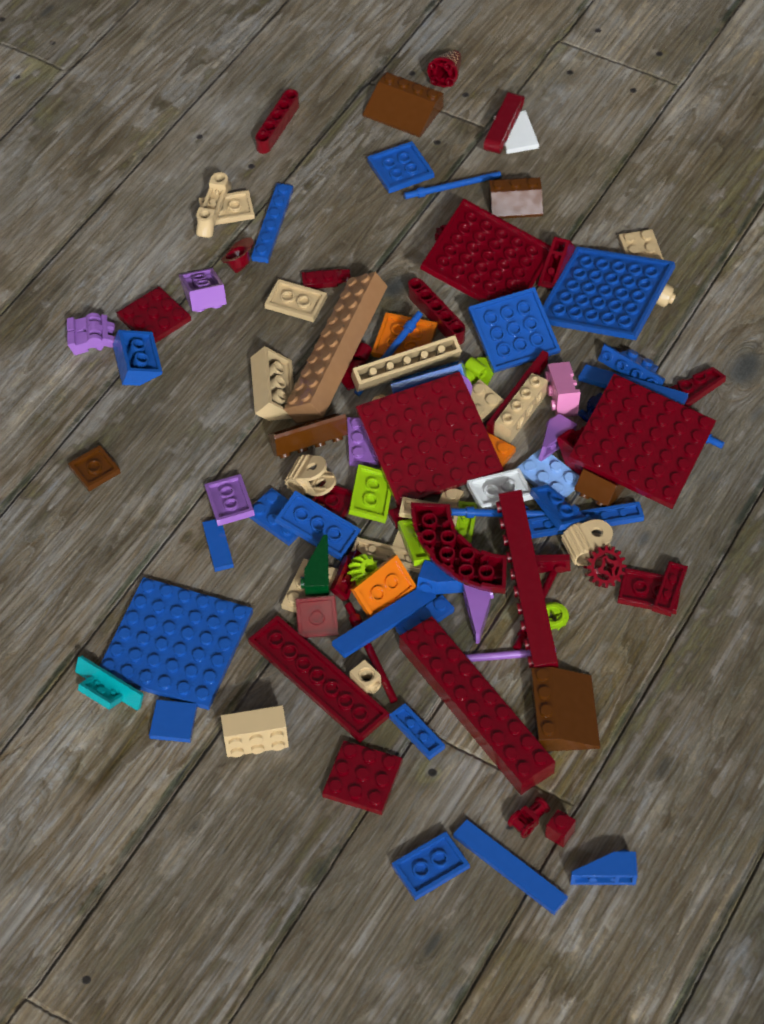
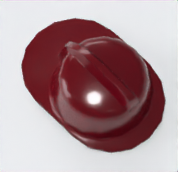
M252 238L239 240L221 258V262L227 263L235 273H239L250 262L249 250L254 244V240Z

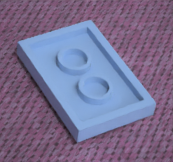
M541 448L516 467L520 468L526 481L534 487L549 485L565 498L575 491L574 488L580 477L552 454L542 462L539 461Z

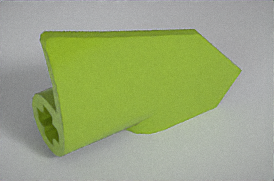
M471 357L464 365L467 378L472 385L480 379L488 386L494 373L487 358L478 357L475 359Z

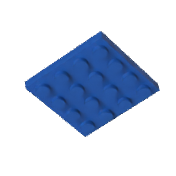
M535 287L468 307L469 315L493 373L535 361L542 350L548 352L549 356L558 354L561 351Z

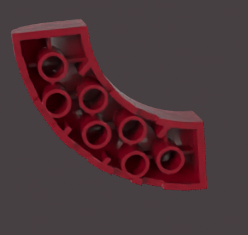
M411 502V517L417 539L429 559L439 569L456 581L475 589L506 594L507 555L493 554L484 550L479 551L472 547V544L456 531L451 517L450 504Z

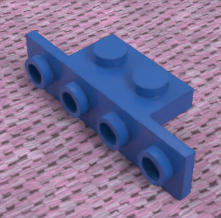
M604 344L598 361L622 375L663 386L665 378L656 374L658 366L653 364L652 360L641 357L635 350L628 349L619 352Z

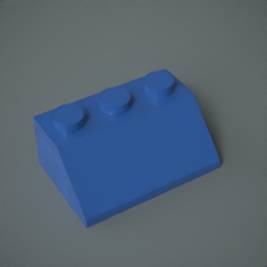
M118 330L113 342V348L122 385L140 386L162 375L163 371L153 332Z

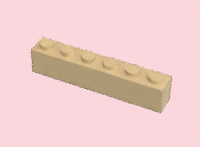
M454 335L352 369L351 377L357 392L458 360L462 350Z

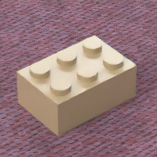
M283 705L221 715L227 757H241L251 753L260 754L269 750L279 751L289 747Z

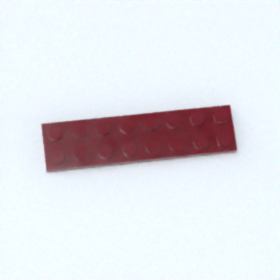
M278 615L248 639L249 644L358 742L361 743L389 718V712Z

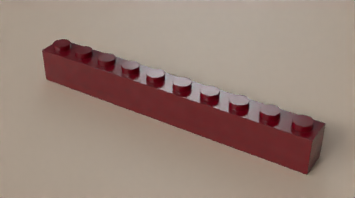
M522 490L500 493L496 507L497 512L502 513V518H499L501 530L505 529L506 533L503 535L504 546L509 548V551L506 552L507 561L512 563L513 567L509 570L511 580L516 582V585L513 586L514 596L519 597L520 601L516 605L518 615L522 614L523 616L520 625L522 632H526L527 638H524L525 650H530L531 656H527L529 668H558L555 645Z

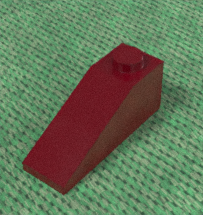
M554 237L538 282L539 287L553 289L575 251V246L570 240Z

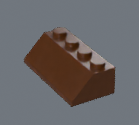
M335 413L269 433L268 437L274 456L285 458L291 455L290 452L297 450L298 453L307 451L308 447L315 445L316 448L326 445L325 441L332 440L337 442L343 440V436L348 435L346 414Z

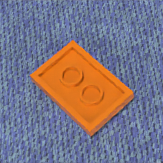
M392 555L350 590L368 618L409 594L417 586L399 557Z

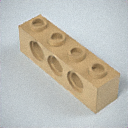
M534 373L529 376L495 421L494 436L508 443L512 442L547 395V379Z

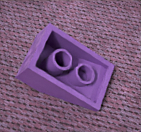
M213 268L179 275L188 305L192 311L202 312L207 308H220L222 305L227 304L224 284Z

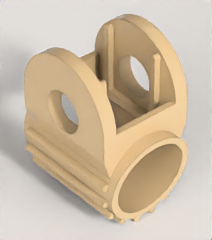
M305 454L298 456L284 481L287 488L292 492L296 490L304 496H322L334 488L336 477L332 472L326 470L327 462L323 457ZM314 465L317 466L314 470L309 469ZM326 481L323 486L318 487L320 482Z
M594 519L570 526L561 535V540L568 554H570L573 563L578 566L588 565L585 558L591 557L589 551L595 552L596 546L600 548L602 545H608V548L611 546L613 530L607 522ZM593 530H600V531H602L603 534H600V533H592V531H593Z

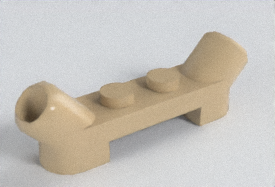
M217 172L212 175L202 207L198 208L196 214L197 236L206 238L213 236L214 225L225 197L232 189L228 176L223 172Z

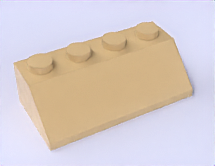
M264 346L250 357L255 414L268 421L292 419L284 410L287 399L294 389L292 360Z

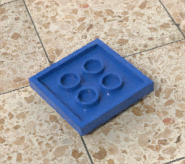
M413 141L367 157V162L388 193L434 178L433 170Z

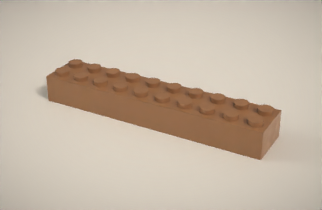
M376 272L351 277L346 282V286L340 294V298L334 306V310L328 318L318 342L314 345V350L307 359V363L301 371V375L284 407V410L296 423L324 417L388 287Z

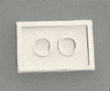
M526 111L520 112L504 146L506 154L539 148L538 140Z
M520 468L467 480L466 483L479 509H496L499 494L522 490L524 501L533 499L530 495L531 488Z

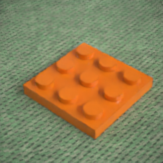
M386 312L372 349V357L381 358L404 329V324L411 320L412 317ZM420 319L413 332L406 336L392 355L432 343L438 322Z

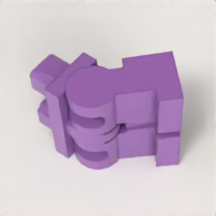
M90 313L86 317L74 319V317L67 318V343L74 355L88 352L89 348H96L100 351L104 346L112 348L115 336H112L115 323L107 321V315L102 314L100 316L97 313Z

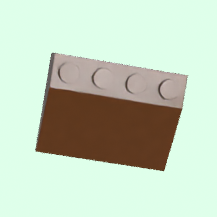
M386 72L378 81L363 112V116L420 138L443 109V93Z
M555 667L531 668L530 682L536 739L547 752L600 749L591 675Z

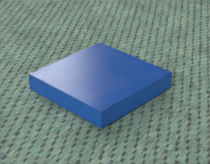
M156 700L149 733L150 739L191 743L198 707L197 703Z

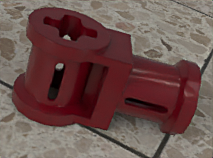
M536 797L535 802L529 808L525 805L522 809L516 811L509 818L507 824L520 832V836L524 839L539 824V818L544 813L550 812V807L543 798Z

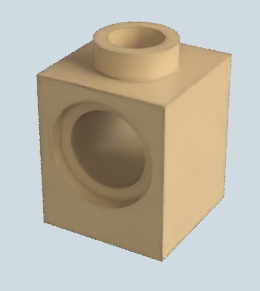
M366 660L350 671V679L368 695L374 694L380 689L381 675Z

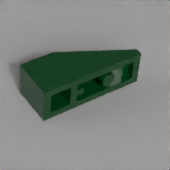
M323 535L304 569V577H301V589H305V596L329 595L328 535Z

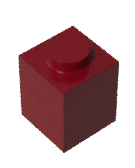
M557 810L546 825L545 837L564 847L575 832L576 820Z

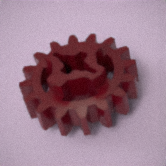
M602 545L601 548L596 546L595 552L589 551L591 557L585 558L588 565L583 566V568L588 569L585 576H591L589 582H595V586L600 587L602 585L603 588H608V585L614 587L615 581L621 582L619 576L625 575L622 568H626L627 565L622 564L625 557H619L621 554L620 550L615 551L614 546H609L608 548V545ZM605 553L610 554L613 558H608V555H605ZM597 575H602L605 579H600Z

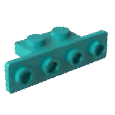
M84 656L78 657L75 672L86 679L79 683L78 691L109 710L120 702H124L137 711L141 708L144 696L142 692Z

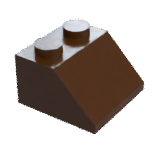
M587 469L582 470L574 488L581 497L586 499L592 498L596 500L595 503L602 507L613 505L625 489V487Z

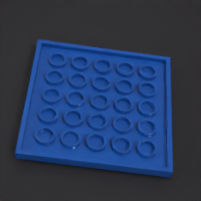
M577 246L543 304L551 326L637 340L675 269V262Z
M143 577L104 655L100 667L135 689L179 702L197 703L199 708L209 710L250 621L253 608Z

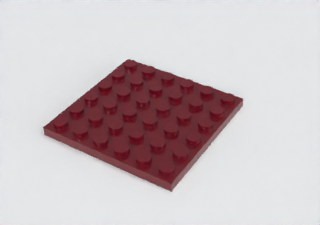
M463 199L421 264L420 269L483 303L532 288L544 268L551 246Z
M460 371L356 406V412L397 508L401 507L403 497L422 500L445 492L448 489L465 485L467 480L503 471L502 464Z
M613 374L570 453L568 461L673 509L716 420L619 375Z

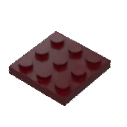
M159 286L116 312L117 317L131 331L153 332L155 343L191 321V316Z
M344 740L322 792V797L382 815L403 758Z

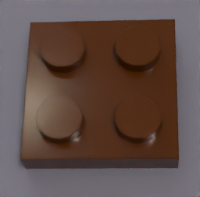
M100 445L68 463L70 470L88 491L95 489L121 473L120 468Z

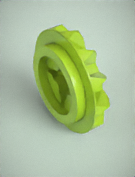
M546 603L551 630L557 629L559 631L569 621V612L560 603ZM550 612L553 616H557L556 621L550 618Z

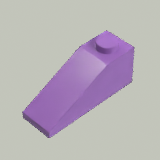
M560 413L554 418H550L546 423L547 429L538 459L541 462L560 449L557 438L569 429L576 431L577 424Z
M463 584V597L475 643L478 644L482 637L490 610L491 599L494 598L492 592L478 590Z

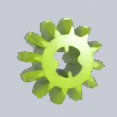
M366 554L353 557L348 565L351 570L347 574L352 576L350 581H355L356 584L377 568L378 560H373V555L367 556Z

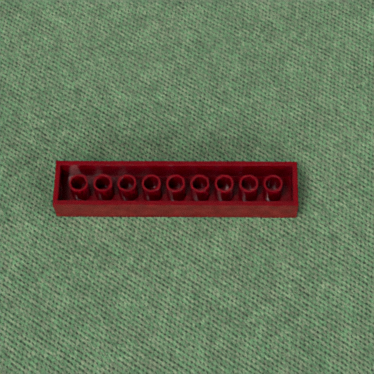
M432 616L399 636V649L520 795L554 774L556 761Z

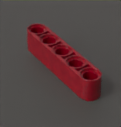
M289 89L283 93L256 133L255 141L258 153L266 154L270 152L298 110L299 97L296 90Z
M511 92L507 93L486 136L483 147L485 151L501 154L523 108L525 96Z
M420 278L409 280V299L430 321L438 322L437 329L446 338L455 335L459 345L463 344L465 341L464 323Z

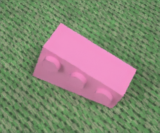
M570 362L548 364L547 371L544 372V378L549 383L547 389L548 396L552 397L550 402L551 410L555 411V415L560 413L565 417L578 416L580 390L575 389L577 381L573 380L574 373Z

